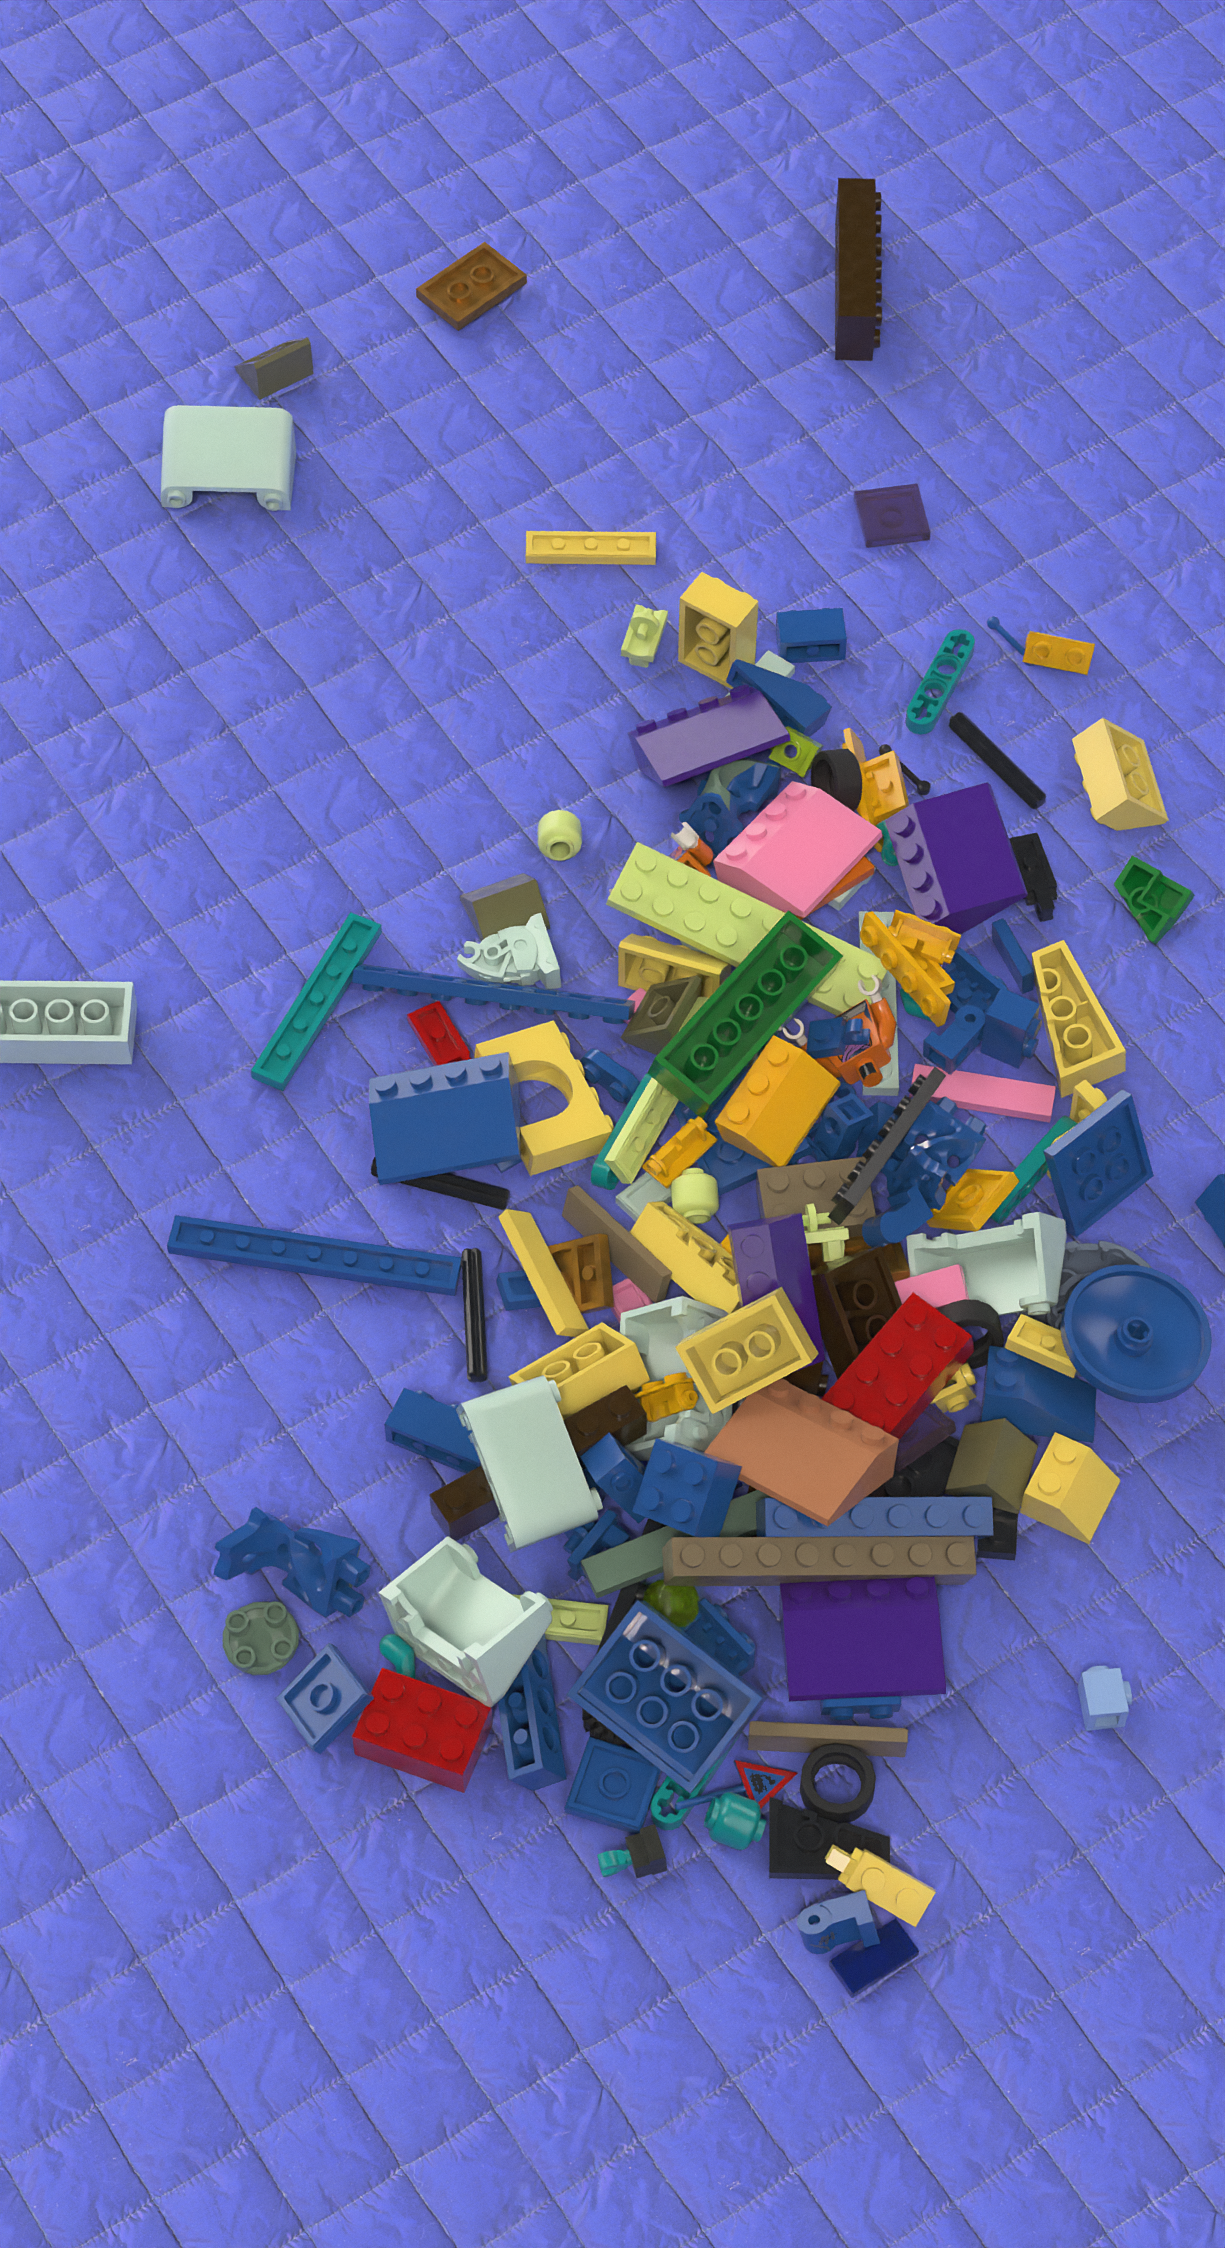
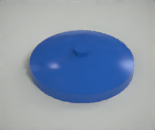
M1114 1265L1091 1273L1074 1288L1064 1307L1061 1318L1063 1346L1075 1369L1098 1390L1128 1402L1158 1403L1181 1395L1197 1381L1208 1362L1211 1352L1212 1337L1210 1325L1197 1299L1174 1278L1145 1266Z

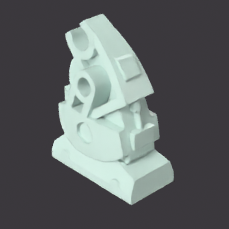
M541 913L531 916L526 926L505 928L498 931V934L486 937L480 944L466 941L464 953L473 954L474 956L465 958L459 954L457 958L458 966L477 980L518 983V985L522 986L534 985L535 982L540 980L546 989L561 988L560 968Z

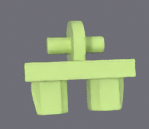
M636 604L621 648V656L629 657L631 665L646 668L650 662L653 663L668 619V611H653L650 608Z
M814 1203L806 1204V1215H802L804 1226H807L808 1229L805 1230L807 1249L808 1244L821 1242L822 1259L824 1262L843 1258L845 1250L844 1240L849 1239L848 1228L840 1226L818 1229L820 1224L831 1223V1219L828 1217L830 1213L816 1214Z

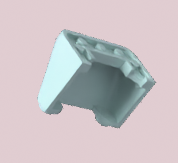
M177 405L168 408L165 411L163 424L160 495L162 507L182 508L192 502L193 491L253 492L257 494L259 504L268 510H291L296 461V443L292 415L284 409L263 407Z
M1035 1212L1022 1215V1220H1014V1225L958 1235L947 1232L942 1233L939 1237L932 1238L933 1240L926 1239V1234L924 1233L909 1235L906 1239L910 1278L960 1264L963 1269L969 1299L989 1304L998 1313V1316L1028 1311L1029 1315L1050 1313V1307L1058 1303L1067 1238L1066 1221L1045 1213Z
M680 1296L622 1312L620 1334L635 1342L650 1378V1381L647 1383L661 1380L664 1382L665 1376L686 1372L687 1378H692L675 1347L687 1336L729 1315V1313L691 1298ZM694 1383V1391L698 1396L694 1408L672 1414V1416L656 1422L647 1421V1434L626 1445L625 1448L638 1461L649 1460L656 1438L681 1443L704 1452L732 1417V1404L712 1414Z
M544 1375L468 1400L456 1408L462 1427L466 1426L468 1431L472 1430L468 1437L470 1442L474 1444L500 1512L501 1523L507 1521V1524L504 1525L507 1534H504L510 1553L598 1519L597 1511L603 1509L596 1488L589 1489L559 1411L557 1402L561 1401L558 1387L554 1380L547 1381Z
M447 1536L383 1588L379 1595L395 1634L400 1636L414 1649V1656L484 1705L493 1707L505 1696L552 1622L551 1612L553 1608L549 1600L539 1592L535 1594L531 1591H526L520 1596L519 1600L481 1575L476 1564L479 1560L474 1550L469 1545H460Z

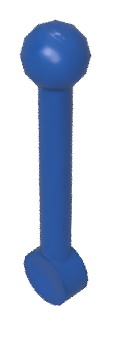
M994 616L990 617L987 620V626L990 629H995L1024 656L1025 649L1000 625L999 619ZM1024 662V663H1025L1026 665H1028V666H1033V665H1035V664H1031V663H1026V662Z

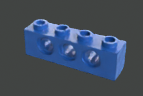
M544 1633L505 1696L498 1701L508 1778L510 1781L532 1791L567 1779Z

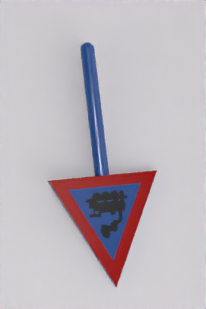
M734 1760L742 1785L677 1802L675 1808L681 1810L711 1802L714 1797L720 1798L726 1792H733L735 1794L745 1793L747 1798L758 1802L762 1809L769 1802V1798H773L798 1773Z

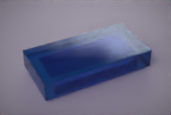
M896 1918L877 1930L879 1944L864 1947L861 1940L829 1961V1967L851 1998L862 1993L919 1955L918 1948Z

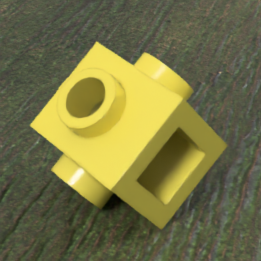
M968 1363L961 1366L929 1405L935 1403L943 1413L947 1411L953 1413L964 1409L969 1405V1400L977 1397L972 1388V1385L976 1384L977 1380Z

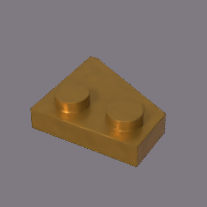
M594 1234L547 1246L581 1313L587 1314L614 1307L608 1235Z

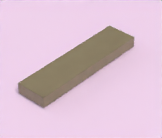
M576 1185L569 1188L562 1217L584 1237L594 1234L608 1235L610 1262L654 1303L664 1300L672 1272L581 1187Z
M752 1721L749 1723L748 1750L813 1753L821 1746L839 1743L851 1745L862 1751L865 1756L905 1757L908 1743V1729L763 1721Z

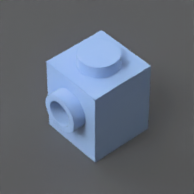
M1095 1666L1089 1668L1086 1672H1081L1077 1688L1086 1731L1124 1727L1129 1713L1128 1705L1132 1703V1694L1129 1682H1123L1121 1669Z

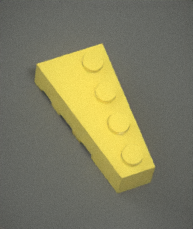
M1059 941L1033 952L1032 968L1034 969V983L1061 1098L1073 1094L1074 1086L1085 1079L1092 1086L1125 1072L1126 1050L1065 941Z
M663 1201L648 1202L629 1233L672 1272L671 1279L693 1299L722 1309L729 1314L739 1310L740 1303L732 1256L721 1247V1244Z

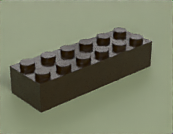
M838 178L835 218V360L872 361L873 349L880 347V329H875V326H881L882 307L876 306V303H881L882 283L876 282V279L881 280L882 260H876V256H881L882 237H876V234H881L882 215L876 214V211H881V192H876V179Z

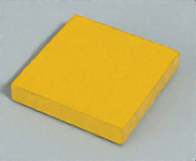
M967 1169L955 1186L950 1185L945 1191L946 1199L940 1210L930 1209L934 1216L926 1222L929 1227L979 1231L1020 1181L1014 1172Z

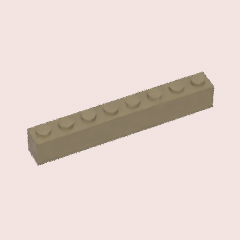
M974 1536L672 1537L662 1548L664 1586H780V1583L933 1576L936 1585H964L977 1575Z

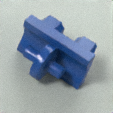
M608 1509L595 1526L593 1522L564 1532L569 1540L563 1548L571 1554L567 1559V1563L571 1567L568 1576L576 1582L581 1576L586 1578L581 1568V1560L599 1554L604 1547L609 1550L631 1541V1535L618 1525V1515Z

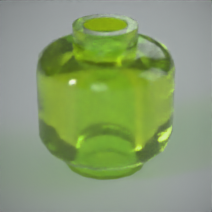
M664 1579L649 1585L644 1593L643 1601L647 1602L679 1628L692 1623L699 1613L698 1602L700 1599L695 1586H665Z

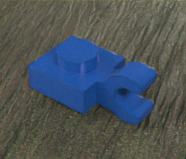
M843 1017L810 1021L806 1052L813 1059L845 1055L846 1045H864L869 1043L870 1029H862L863 1020L858 1018L850 1019L847 1022Z

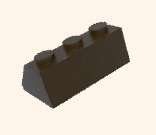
M881 1246L830 1261L811 1270L821 1337L837 1380L902 1305Z

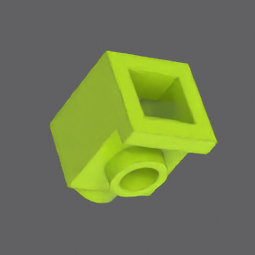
M787 726L785 728L791 740L768 748L772 750L769 758L804 778L809 774L813 760L821 751L823 745ZM787 745H794L796 747L797 754L795 757H789L786 754Z

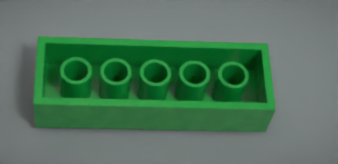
M788 910L654 1058L647 1074L703 1119L758 1058L772 1036H777L833 974L843 955Z

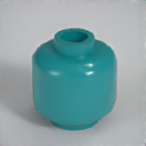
M726 1792L720 1798L714 1797L706 1812L704 1827L708 1829L709 1837L712 1841L741 1851L746 1849L752 1841H760L765 1829L766 1820L760 1818L761 1808L758 1802L733 1792Z

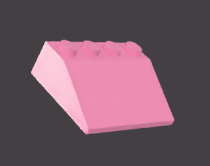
M792 781L713 860L718 881L784 912L789 910L794 915L805 918L883 835L880 829L820 788Z

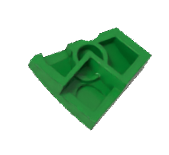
M1133 855L1114 883V886L1138 921L1148 940L1154 945L1172 928L1195 896L1191 890L1167 878L1160 870Z

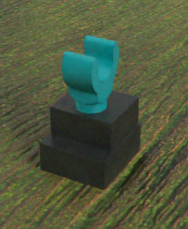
M655 1824L641 1828L638 1834L625 1837L627 1850H611L597 1855L603 1877L615 1875L630 1865L633 1866L636 1879L667 1871L666 1857Z

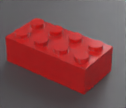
M912 1292L821 1400L841 1410L848 1411L853 1416L872 1426L879 1427L884 1432L900 1439L974 1352L972 1335Z

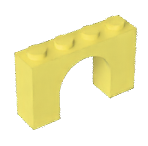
M554 1020L476 1044L474 1058L509 1052L519 1082L527 1080L546 1082L560 1090L567 1099L569 1105L560 1114L520 1127L521 1159L530 1176L597 1155L601 1152L614 1129L612 1120L607 1114H603L599 1107V1098L594 1087L588 1086L580 1060L574 1059L570 1052V1043L567 1035L564 1032L560 1033Z

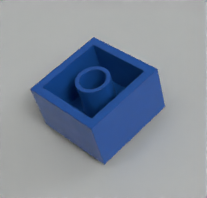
M656 1438L632 1512L695 1537H719L742 1466L681 1443Z

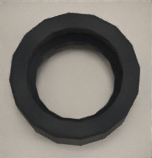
M849 749L820 751L812 763L811 786L820 788L853 812L858 808L862 796V774L854 753Z
M964 1299L952 1302L939 1310V1312L960 1327L979 1326L988 1330L982 1338L973 1342L974 1352L965 1362L969 1364L971 1369L983 1367L987 1364L989 1346L1003 1347L1004 1338L998 1313L989 1304L979 1300Z
M833 1743L821 1746L809 1755L802 1766L799 1791L803 1804L808 1810L817 1812L819 1817L840 1824L843 1822L848 1823L855 1821L865 1814L872 1803L876 1775L872 1763L862 1751L851 1745ZM831 1764H841L855 1770L861 1781V1789L857 1797L851 1802L843 1804L830 1803L821 1798L816 1793L814 1786L815 1776L819 1769Z

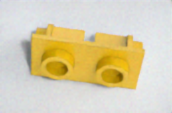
M1030 631L1026 637V648L1022 662L1087 675L1095 644Z
M895 910L891 925L888 928L907 951L913 953L917 943L921 944L923 948L919 956L937 962L940 965H943L944 962L951 964L961 938L960 934L951 931L947 927L937 926L919 919L916 915Z
M698 1116L696 1119L690 1118L641 1167L668 1189L672 1181L682 1175V1171L689 1169L718 1140L706 1130L708 1125L701 1117Z
M686 1372L667 1375L664 1377V1382L661 1380L641 1385V1392L633 1394L636 1399L640 1400V1405L647 1413V1421L656 1422L672 1416V1414L694 1408L698 1400L693 1386L695 1382L692 1378H687Z

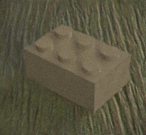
M857 1157L757 1169L755 1188L760 1219L800 1212L802 1215H806V1204L813 1203L816 1214L830 1213L836 1205L831 1201L832 1197L843 1183H846L848 1186L851 1184L847 1176L859 1160L865 1164L866 1158ZM869 1186L858 1204L840 1225L831 1220L829 1224L818 1225V1229L844 1226V1228H848L849 1237L862 1236V1226L865 1220L876 1216L871 1186Z

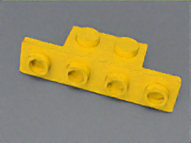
M849 727L843 730L846 742L842 743V749H849L854 753L862 774V796L856 810L862 818L876 827L881 821L909 806L900 760L893 750L866 761L863 744ZM883 838L874 845L878 852L882 851Z
M873 911L865 913L860 931V938L863 944L876 957L880 958L883 967L901 984L902 989L914 999L922 1012L937 1027L945 1025L951 1004L946 995L953 993L955 982L937 962L919 956L923 945L917 943L913 953L907 951Z

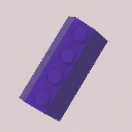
M802 1213L727 1225L740 1308L782 1287L819 1353L812 1363L800 1369L824 1361L825 1356Z

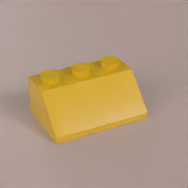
M773 1035L714 1122L724 1141L774 1167L786 1166L841 1084L838 1079L804 1050Z

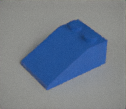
M989 1346L984 1378L981 1422L1005 1418L1023 1434L1053 1437L1056 1432L1075 1441L1093 1443L1096 1409L1095 1387L1076 1377L1071 1378L1021 1356L1005 1347Z

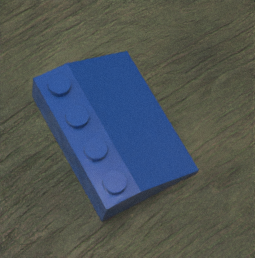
M509 1052L369 1078V1109L377 1175L380 1185L521 1159L519 1080Z
M637 1600L566 1694L689 1793H692L768 1698L651 1605L642 1600Z

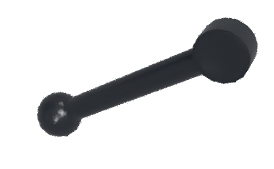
M883 744L879 748L880 756L892 751L888 744ZM900 761L902 772L917 786V792L920 795H927L930 792V783L925 780L921 781Z

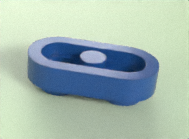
M591 1048L580 1059L586 1080L593 1084L598 1083L615 1101L629 1103L640 1084L632 1073L603 1052Z

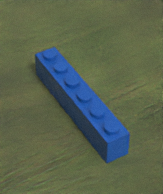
M403 1388L384 1424L386 1441L465 1474L481 1466L474 1444L470 1442L468 1437L472 1430L468 1431L466 1426L462 1427L456 1411L458 1405L450 1404L448 1406L436 1401L430 1394L424 1391L417 1390L414 1392ZM585 1468L582 1471L589 1489L595 1487L601 1502H603L607 1493L595 1483L588 1469Z
M865 1497L828 1527L774 1498H764L756 1502L757 1537L974 1536V1539H983L993 1536L992 1497Z

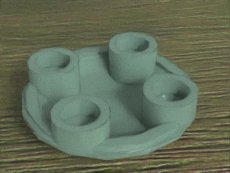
M253 1602L230 1612L225 1620L223 1649L228 1661L242 1672L251 1675H268L280 1670L293 1658L299 1645V1629L296 1622L280 1602Z

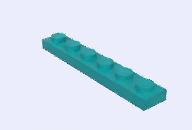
M350 912L251 1069L252 1079L284 1091L353 980V970L363 964L381 935V924Z

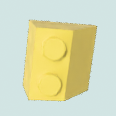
M1055 1432L1024 1492L1020 1513L1090 1544L1120 1484V1479L1091 1448Z

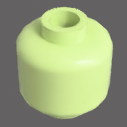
M556 810L545 814L539 821L537 828L538 846L545 857L551 860L563 861L576 856L582 845V827L580 820L575 814L569 811Z
M689 1168L682 1171V1175L671 1183L672 1209L693 1224H703L710 1221L711 1216L716 1214L719 1209L717 1180L713 1176L705 1174L704 1170L700 1168Z

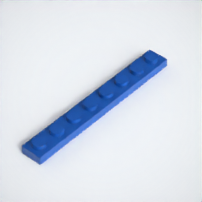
M361 964L353 970L352 983L363 984V990L374 992L383 991V987L397 989L396 993L403 996H417L418 992L430 993L431 999L450 1001L452 997L465 998V1003L470 1005L482 1006L486 1005V1001L499 1003V1008L506 1010H520V1006L533 1007L534 1013L553 1015L555 1011L568 1012V1017L573 1019L586 1020L589 1019V1015L603 1017V1022L609 1024H623L624 1020H629L634 1015L635 1001L366 964Z
M179 1215L174 1217L167 1244L169 1254L450 1296L456 1295L462 1268V1257Z

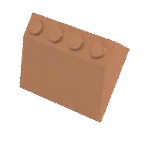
M779 1379L748 1395L704 1452L742 1466L738 1480L828 1527L893 1477L899 1439L884 1432L881 1428L872 1426L853 1416L848 1411L841 1410L821 1400L818 1396L809 1394L790 1384L784 1379Z

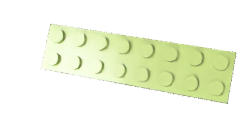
M639 842L636 843L606 905L735 967H738L786 914ZM805 923L843 955L836 970L808 1002L836 1016L865 999L872 1003L870 996L860 992L858 982L862 980L868 992L875 988V981L872 975L877 976L882 982L887 970L883 967L880 958Z

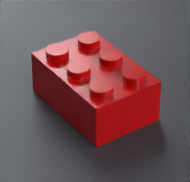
M381 1668L371 1691L374 1699L364 1708L352 1735L355 1755L465 1793L493 1725L492 1707H488L480 1701Z

